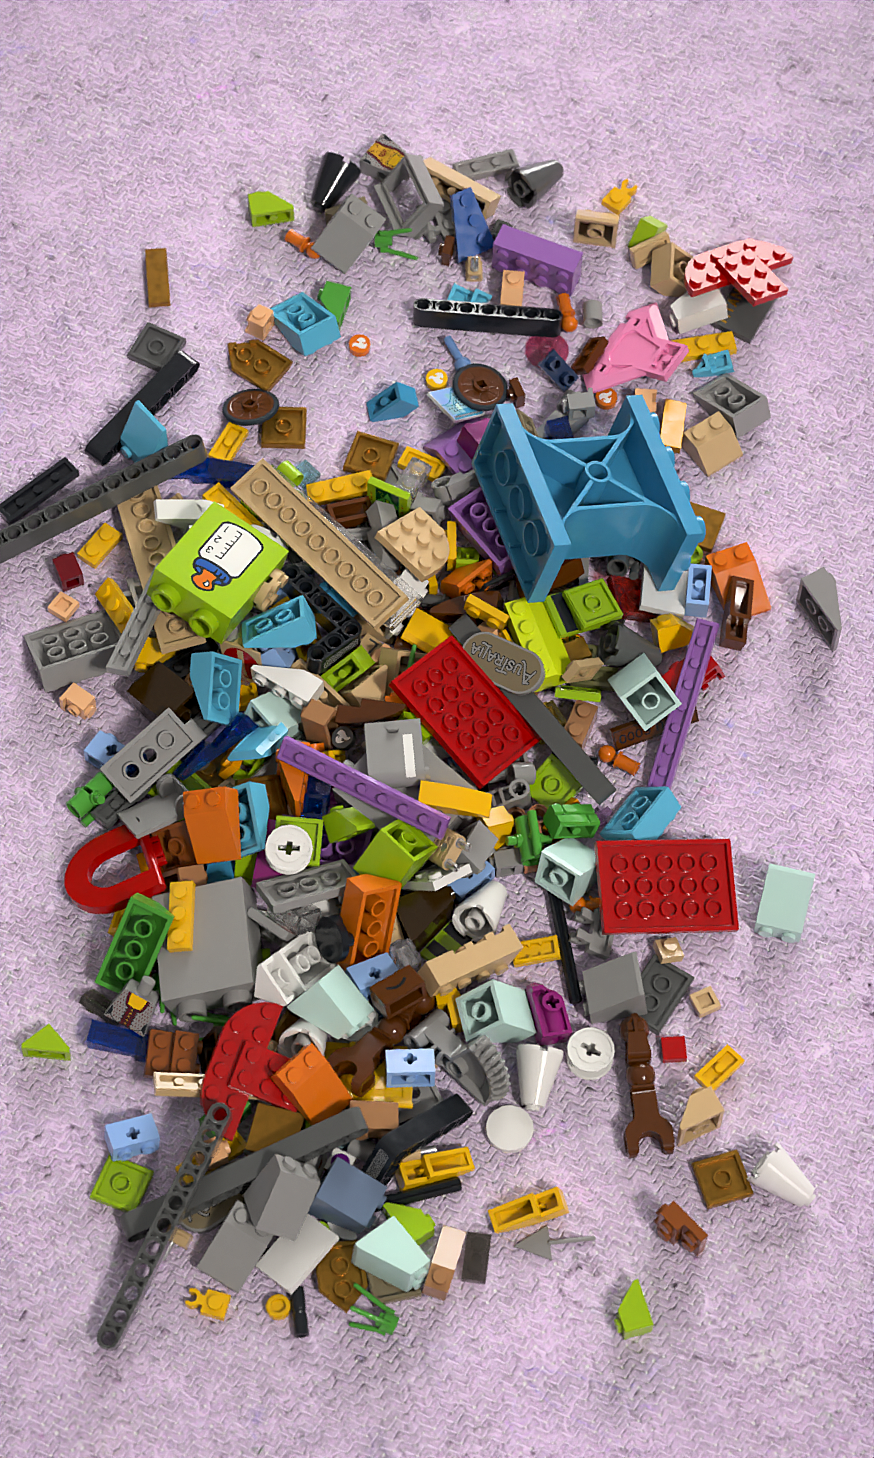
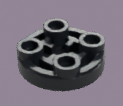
M339 914L322 917L318 921L315 929V939L321 956L332 964L344 961L348 956L349 948L354 945V937L352 933L347 931L342 917Z

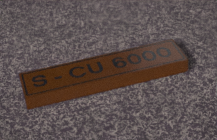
M696 707L691 724L699 721ZM667 716L646 731H644L636 719L610 728L609 733L613 748L617 752L662 735Z

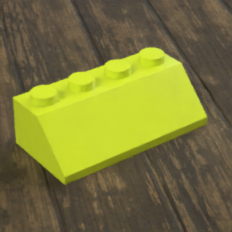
M526 597L504 603V613L510 616L507 626L514 643L534 652L543 662L545 678L540 688L534 691V693L565 684L566 681L562 676L567 671L566 667L571 661L562 639H559L544 603H528Z

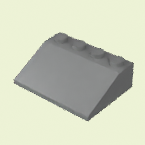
M102 610L26 634L24 639L45 692L70 685L73 682L79 683L82 680L99 677L107 673L106 666L122 633H120L106 610Z

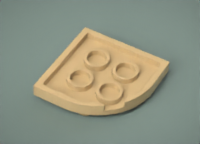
M420 507L381 529L374 537L421 582L434 576L443 568L450 552L449 542L443 528Z

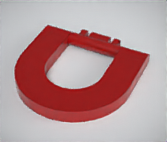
M122 825L86 843L73 856L65 872V889L73 903L79 909L88 913L109 914L125 909L130 898L137 892L150 898L165 891L166 884L160 867L166 865L167 860L159 836L156 835L150 838L148 834L136 839L128 828ZM141 845L148 867L147 871L110 887H97L92 884V876L103 862Z

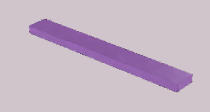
M696 619L674 693L682 704L667 716L647 787H669L671 790L719 630V623Z
M289 736L283 738L276 758L440 840L444 838L451 819L450 816Z

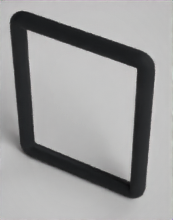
M513 569L486 582L478 592L485 591L488 586L515 574V570ZM515 576L487 591H498L508 586L509 581L515 580Z

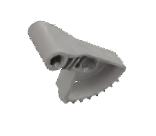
M450 763L451 769L478 790L460 766L455 767L454 763ZM515 779L508 786L486 792L492 794L491 808L504 806L508 811L510 808L519 807L525 812L532 804L529 784L523 779ZM469 816L457 830L477 822V817Z
M435 1009L404 1036L403 1040L408 1049H434L435 1064L443 1067L483 1106H487L494 1100L503 1099L507 1095L510 1085L508 1079L510 1076L507 1073L508 1068L504 1065L505 1060L500 1056L501 1052L495 1048L496 1045L492 1044L490 1038H487L485 1035L468 1044H464L460 1040V1036L456 1037L454 1035L456 1032L455 1028L451 1030L447 1028L450 1025V1019L443 1010Z

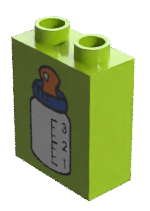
M214 501L156 566L146 595L151 597L154 605L161 611L173 612L187 621L197 635L203 638L211 637L222 644L253 608L254 598L263 583L273 579L269 575L276 568L282 569L289 550Z

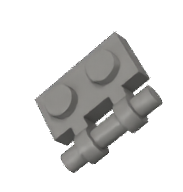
M445 199L442 200L444 203L442 209L431 219L435 220L437 226L431 225L429 221L430 227L424 233L429 243H435L437 241L436 236L441 235L443 242L446 235L455 236L451 203Z

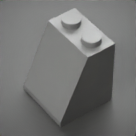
M637 952L626 954L582 971L583 980L579 981L581 995L586 994L587 1002H583L585 1016H590L591 1024L626 1018L631 1013H637L638 1015L648 1014Z
M274 1154L243 1194L254 1229L292 1241L296 1240L321 1184L315 1166L293 1160L288 1156L284 1157Z

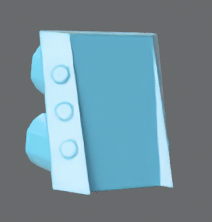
M282 722L277 726L259 727L257 724L232 750L227 759L229 761L261 759L270 756L276 752L277 748L280 749L283 738L288 735V729Z

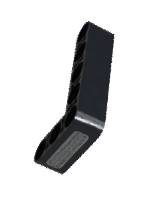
M286 564L282 567L281 571L289 577V580L281 589L291 599L303 595L315 615V621L329 633L313 644L307 651V669L313 674H321L360 646L362 627L355 618L300 567L295 564Z
M458 1093L450 1096L384 1135L374 1147L361 1171L386 1186L391 1181L404 1158L465 1123L474 1111Z

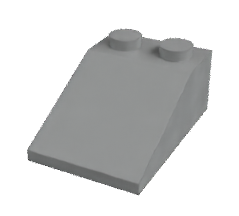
M350 194L345 198L310 249L346 274L386 219L354 194Z
M728 373L721 375L693 393V397L710 416L718 411L732 426L737 439L771 418L767 397Z
M822 567L801 578L796 601L833 652L837 650L842 630L836 580L831 573H828Z
M480 820L457 832L465 838L466 842L472 845V848L465 845L470 851L467 852L462 849L455 862L458 865L470 864L472 872L462 878H467L474 873L476 875L485 868L487 858L495 851L494 846L498 838ZM429 861L421 870L441 867Z
M237 1200L222 1222L196 1269L238 1294L268 1246L273 1234L254 1229L247 1206Z

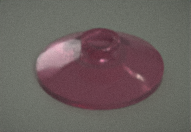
M560 335L555 338L532 336L526 344L525 353L529 362L540 368L537 364L552 349L566 361L569 348L565 339Z

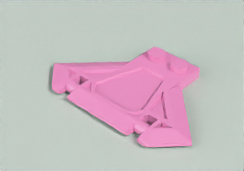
M657 302L628 312L625 318L629 321L619 324L608 339L609 343L604 349L603 355L594 364V369L588 374H583L587 390L592 388L594 394L642 376L667 382L689 350L687 345L668 339Z

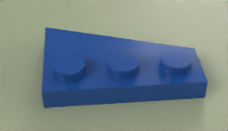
M468 187L450 195L452 222H454L455 231L454 243L456 244L457 251L456 263L467 260L468 257H473L493 248L494 239L472 188Z

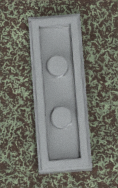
M509 149L453 163L452 168L475 181L507 173L509 170L519 167V163L514 150Z

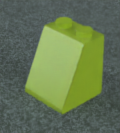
M397 819L380 829L353 869L359 875L369 874L400 881L402 889L436 851L438 846L420 829Z

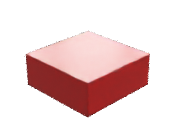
M685 1036L661 1037L660 1044L663 1063L687 1061Z

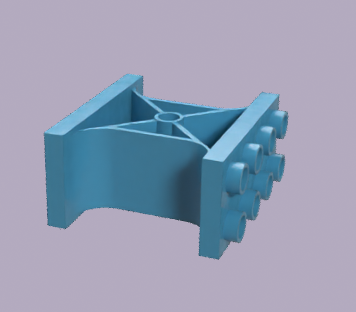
M643 395L625 397L608 436L553 440L542 439L526 431L520 422L513 403L496 404L471 464L528 603L545 601L561 565L566 559L613 555L631 556L648 567L658 591L674 590L683 572L689 569L691 556L698 543L703 542L705 539V523L701 516H695L690 504L689 486L685 481H680L674 468V452L671 447L664 445L659 434L660 423L656 413L649 411Z

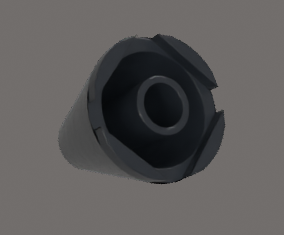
M326 152L322 156L310 199V204L314 211L323 214L325 209L333 207L358 180L361 170L352 161L349 164L344 162V157L334 152Z

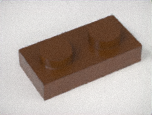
M604 336L589 338L572 364V370L577 375L590 373L594 369V364L598 358L603 355L609 341Z

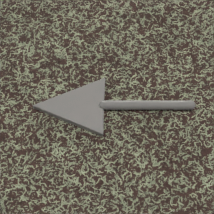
M547 1225L514 1245V1247L552 1260L550 1245L594 1241L596 1237L585 1236L550 1240Z

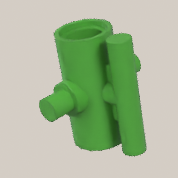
M98 772L87 784L75 789V795L66 802V806L74 816L81 819L80 823L86 828L95 820L91 816V812L99 804L105 802V799L114 791L112 790L114 786L103 773Z
M529 810L527 815L514 819L516 834L514 836H506L505 838L507 846L514 845L515 848H519L521 864L523 866L538 865L543 845H551L552 843L550 835H543L539 832L536 810Z

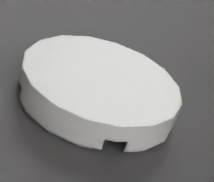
M513 1105L497 1108L488 1117L486 1123V1137L494 1148L505 1153H516L525 1149L531 1141L534 1132L533 1121L529 1114L522 1108Z

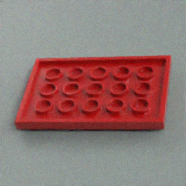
M452 635L389 683L390 688L407 705L411 712L418 719L420 718V722L479 789H482L542 739Z
M730 839L596 841L594 843L602 935L737 932L739 930Z

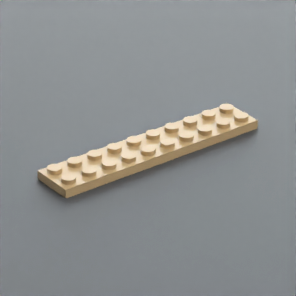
M263 458L230 488L244 504L375 630L383 625L409 600L404 592Z
M158 485L117 505L142 591L156 563L159 564L176 545L170 525L155 521L153 501L162 499ZM160 611L153 627L162 654L206 643V639L197 635L187 621L173 612Z

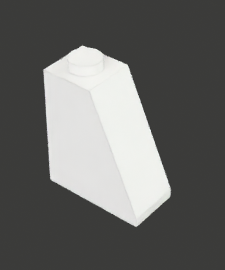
M719 289L695 297H691L686 292L670 305L671 314L669 315V321L672 327L676 326L679 334L728 318L727 305Z

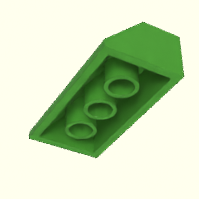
M138 892L134 894L128 902L95 979V983L119 993L130 979L140 983L143 976H149L175 916L159 902Z

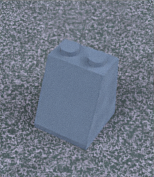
M337 1157L324 1172L308 1214L360 1234L365 1228L370 1229L374 1223L376 1216L373 1213L376 1208L380 1210L387 1198L384 1193L388 1187Z

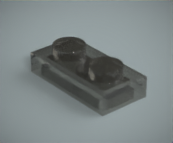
M94 988L81 996L78 1003L83 1005L88 1012L96 1014L109 1026L115 1028L121 1026L118 1022L104 1015L111 1003L110 999Z
M467 1232L461 1281L478 1284L486 1283L492 1235Z

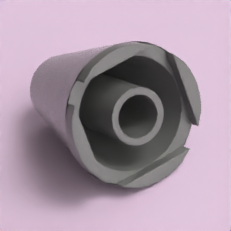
M552 159L509 170L505 175V182L508 181L509 185L506 188L509 197L519 207L524 206L526 207L525 209L533 207L563 177V166L560 162Z
M613 620L607 624L605 630L608 631L605 637H600L597 646V657L601 659L604 663L603 665L625 667L643 653H645L654 667L660 665L662 653L659 647L621 622Z

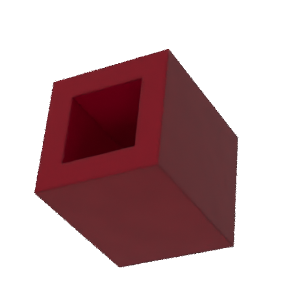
M74 552L64 553L52 559L54 572L63 592L84 585L83 573Z

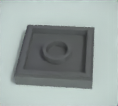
M147 322L128 352L127 358L159 372L176 353L183 349L186 344V338Z

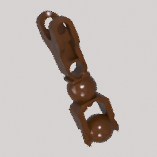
M427 992V998L393 1018L387 1020L383 1017L379 1020L377 1027L374 1026L354 1046L336 1049L326 1059L338 1077L346 1074L354 1076L351 1080V1089L354 1095L361 1098L374 1087V1071L385 1060V1050H393V1045L401 1042L405 1034H408L424 1020L426 1014L435 1005V996L430 997Z
M631 1013L630 1016L622 1020L619 1027L621 1038L625 1041V1066L627 1068L625 1078L630 1086L633 1120L627 1125L624 1133L626 1156L629 1159L636 1158L639 1152V1141L645 1137L655 1138L660 1144L662 1153L670 1155L673 1154L675 1148L672 1124L663 1118L658 1110L654 1084L656 1074L654 1068L650 1065L652 1054L647 1039L649 1026L647 1021L637 1013Z

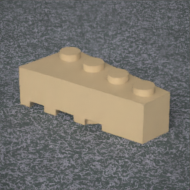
M508 924L503 926L497 935L490 932L475 944L472 941L457 949L455 953L451 950L427 961L417 973L425 981L426 990L430 997L438 994L444 996L454 988L459 987V989H463L476 980L482 982L494 973L496 975L503 974L509 969L508 965L524 947L511 925Z

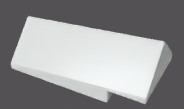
M312 926L257 966L254 997L286 1006L338 966L337 963L327 962L321 956L316 944L315 930Z

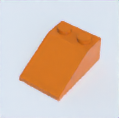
M747 542L706 555L704 565L712 566L711 585L723 611L732 576L754 580L751 616L771 610L756 559Z
M301 742L311 747L309 742ZM277 748V750H276V757H277L278 752H279V749H278V748ZM275 758V761L278 762L277 775H280L281 786L293 817L303 818L311 775Z
M223 786L183 792L184 817L197 864L241 860L238 790Z
M313 1043L304 1046L270 1077L311 1126L340 1113L349 1105L350 1100H353L329 1062Z

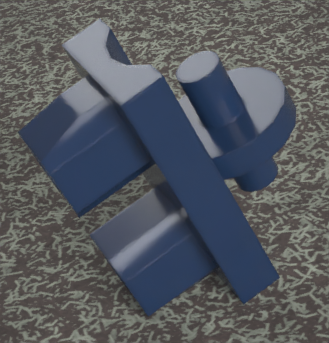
M554 349L537 364L563 393L579 379V376Z

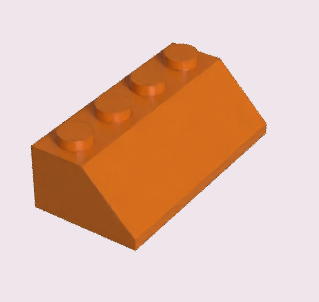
M369 874L347 878L340 916L347 931L352 933L354 937V945L349 948L346 959L337 963L345 971L347 967L388 952L389 954L402 886L400 881Z

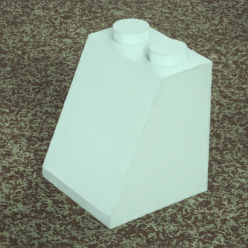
M645 653L608 679L610 685L644 731L648 730L682 704Z
M270 691L250 700L237 731L241 735H247L257 724L259 727L277 726L282 722L288 729L287 736L297 740L305 734L300 717L302 709L293 706L287 698H280Z
M564 838L541 852L535 883L569 905L573 906L597 882L595 851L585 846L582 842L574 838Z
M769 863L754 932L762 937L769 938L773 936L781 938L788 943H799L815 874Z
M339 965L286 1006L296 1015L336 1039L341 1038L345 1034L350 1037L370 1020L368 1015L374 1011L373 1007Z
M492 979L455 999L465 1039L468 1043L482 1035L490 1038L492 1043H518L536 1034L526 991Z
M394 1216L357 1241L354 1245L351 1259L355 1266L405 1292L412 1288L416 1290L425 1283L430 1265V1259Z

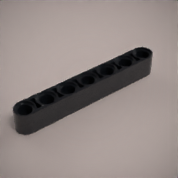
M426 298L417 299L413 303V324L418 327L555 338L561 334L563 315L557 309Z
M182 350L176 353L89 441L84 453L101 466L109 463L120 451V437L135 402L139 400L155 416L197 373L200 363Z

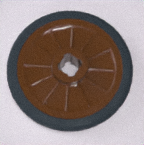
M469 364L460 368L454 375L452 385L456 397L460 402L473 410L491 411L494 410L496 404H503L507 399L506 390L508 385L505 378L500 372L488 365Z
M247 389L230 396L225 401L222 412L224 417L233 424L242 426L257 425L271 419L277 413L279 400L269 391Z

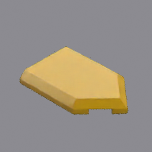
M417 607L400 637L412 645L415 644L417 648L426 653H429L451 635L463 647L448 629L449 626Z

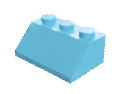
M636 787L599 834L607 841L657 840L663 834L667 825L675 819L676 814L681 809V805L669 787Z

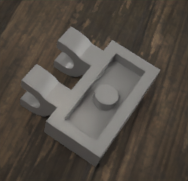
M582 907L581 912H575L573 921L591 924L589 933L578 928L576 933H570L568 942L578 945L584 944L586 945L584 952L606 960L610 956L614 935H602L599 907L594 909V912Z

